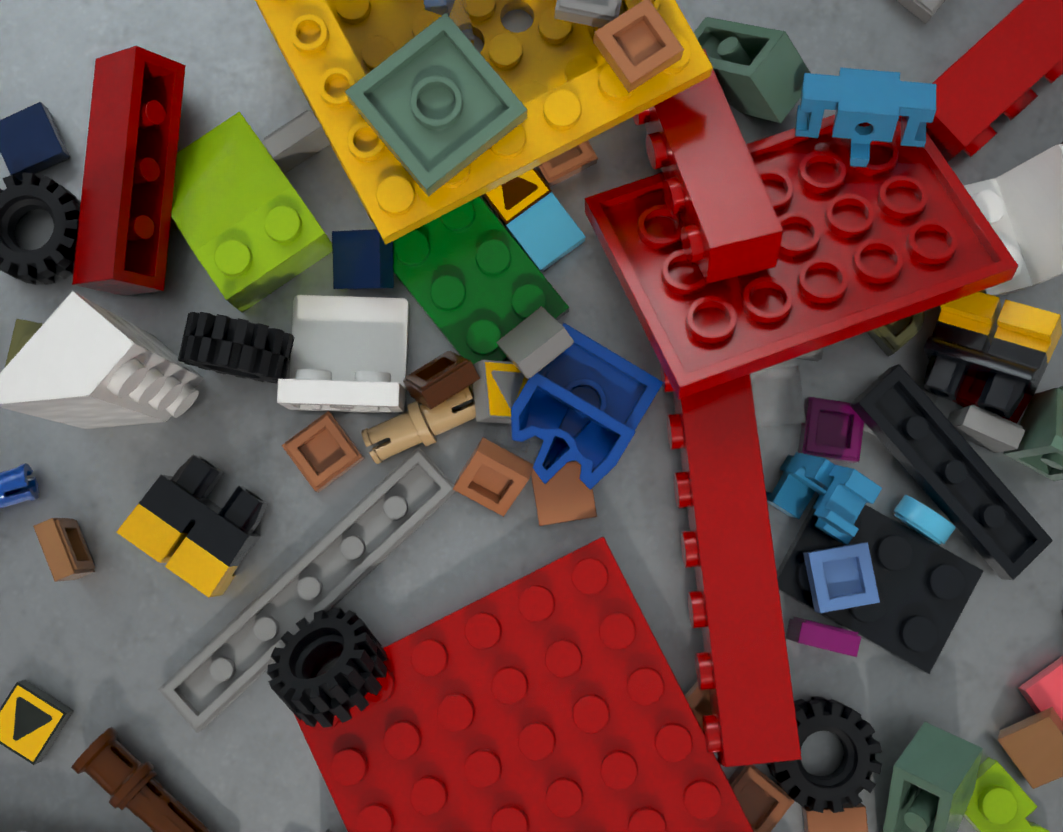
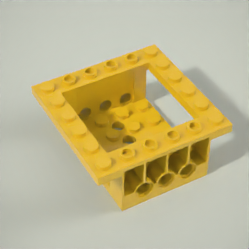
M255 0L313 113L322 125L330 145L385 245L709 78L713 70L712 64L675 0L650 1L684 48L682 58L629 93L593 42L594 33L600 28L554 19L557 0H455L449 17L464 35H475L482 40L484 47L480 54L527 108V119L428 197L348 101L345 91L442 15L425 10L423 0ZM622 0L619 16L643 0ZM518 9L527 12L533 19L532 25L527 30L519 33L507 30L501 21L504 15L511 10Z

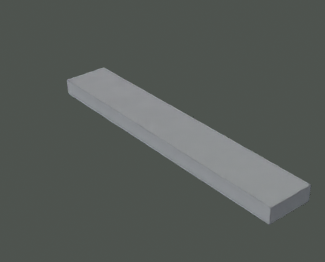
M417 447L158 690L197 733L202 731L268 669V665L275 663L271 658V654L275 647L284 649L286 645L281 640V637L287 631L295 635L300 630L296 623L303 618L309 624L314 622V612L324 610L327 614L457 492L453 490L454 484Z

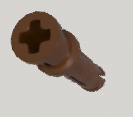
M113 727L108 728L71 767L77 774L86 772L111 796L109 804L115 809L118 807L124 810L127 807L135 816H138L150 827V830L153 832H211L154 778L157 772L154 771L155 766L149 761L141 763L116 740L118 732Z

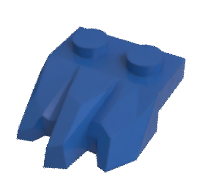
M563 322L562 326L567 330L574 343L533 377L528 379L511 408L512 440L523 442L534 436L544 440L533 465L534 471L544 484L567 462L576 461L581 465L580 480L591 490L616 466L663 382Z

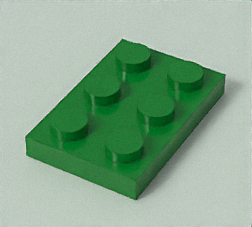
M480 196L393 241V268L395 276L460 356L470 360L472 364L481 360L507 361L508 358L496 342L541 306L556 320H559L569 312V306Z

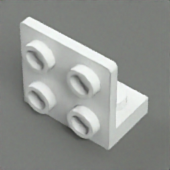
M1058 144L1045 150L997 178L963 185L1018 264L1012 280L979 292L999 297L1028 289L1063 274V144Z
M321 295L295 296L292 320V335L295 338L291 351L290 379H278L277 403L289 410L404 413L406 386L403 380L407 376L409 303L407 299Z

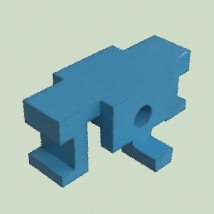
M840 67L839 76L804 73L801 102L797 107L795 136L818 138L824 110L827 109L835 110L832 137L851 139L850 166L867 167L870 160V144L872 141L892 142L899 116H902L900 145L924 148L926 144V122L932 123L936 113V84L900 81V72ZM869 123L871 125L863 127L859 126L858 124Z
M796 452L794 456L787 455L780 467V470L784 473L773 492L766 491V497L769 504L787 516L800 519L814 493L817 492L820 496L813 506L816 510L814 515L818 517L815 526L838 542L848 545L852 537H855L859 528L854 526V523L866 503L874 504L882 487L853 468L835 465L826 458Z

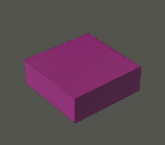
M807 397L804 401L798 453L829 460L857 463L860 461L864 421L852 409L849 402Z
M799 617L790 618L786 633V639L853 657H857L861 636H858V632Z

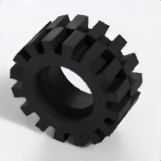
M22 173L23 181H20L13 175L2 178L7 188L5 190L0 189V271L35 285L36 280L45 285L55 283L54 275L56 274L64 279L71 276L73 273L68 266L75 262L81 202L63 186L44 175L40 179L33 173ZM40 209L48 211L54 223L50 239L41 248L35 250L22 249L15 239V229L19 220L31 210Z
M190 312L187 316L178 361L225 375L229 374L244 379L249 378L255 381L278 383V379H286L295 337L290 333H284L285 331L269 328L268 325L248 322L249 320L240 318L237 320L225 315L217 314L215 316L205 312Z
M332 608L330 616H328L324 610L314 612V622L309 624L303 618L296 623L300 630L295 635L287 631L281 637L286 646L284 649L274 648L271 658L276 663L268 665L267 674L272 679L268 681L271 689L299 720L302 719L306 725L315 727L318 721L324 728L333 726L335 715L342 723L352 719L349 709L355 705L362 712L369 705L368 701L364 698L365 695L369 692L377 696L382 686L376 678L386 677L388 668L383 663L387 660V656L381 647L382 645L356 613L348 610L345 614L341 608ZM340 657L332 668L316 677L327 663Z
M811 696L810 701L803 699L794 701L800 750L806 738L818 731H830L835 733L842 742L844 750L843 760L836 771L826 776H815L808 773L801 760L767 764L770 774L795 802L801 806L807 805L812 811L823 813V808H828L833 813L843 812L842 804L847 802L855 807L862 802L858 794L863 789L871 793L876 786L870 780L872 772L881 773L882 763L875 760V753H882L880 742L873 739L871 735L875 733V730L869 722L861 718L862 715L836 700Z

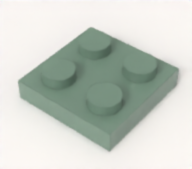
M447 13L439 17L345 91L348 101L428 197L527 119V108Z

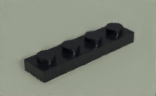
M900 364L889 367L850 404L852 409L1001 579L1014 580L1053 541Z

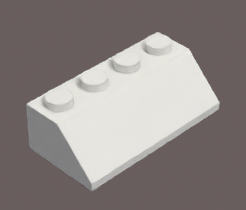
M72 291L1 371L0 408L83 429L167 422L171 416L177 418L192 406L199 394V391L195 388L204 378L188 364L178 361V356L152 334Z

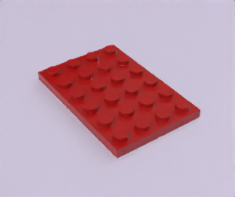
M835 115L822 119L818 138L795 136V128L746 144L783 228L777 264L774 268L706 284L698 263H689L685 256L681 240L683 224L679 214L671 215L667 209L663 193V180L665 179L663 172L585 198V214L678 400L1012 280L1018 264L928 133L926 132L924 148L900 145L902 116H899L892 142H871L870 160L867 167L850 166L851 139L832 137ZM860 123V124H858V125H859V126L866 127V126H869V125H871V124H869V123Z

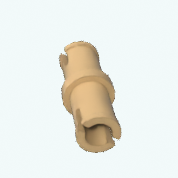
M470 386L431 410L423 404L421 405L418 401H414L407 405L408 411L372 428L362 430L361 434L366 447L385 438H390V440L373 447L372 451L369 452L373 461L376 464H380L383 460L422 442L427 447L437 442V435L476 418L475 401L458 409H453V407L473 399L474 394Z

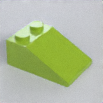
M240 111L177 153L171 217L224 298L240 312L243 313L332 252V243Z

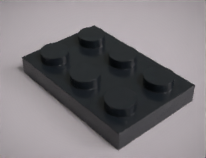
M819 494L818 497L816 498V500H815L813 506L815 505L816 501L818 500L820 494ZM865 505L854 523V526L859 528L855 537H852L849 544L868 542L880 603L819 614L847 630L858 632V636H861V638L916 669L930 674L983 570ZM813 506L777 570L779 591L814 610L803 553L847 545L838 542L815 526L818 517L814 515L816 510Z

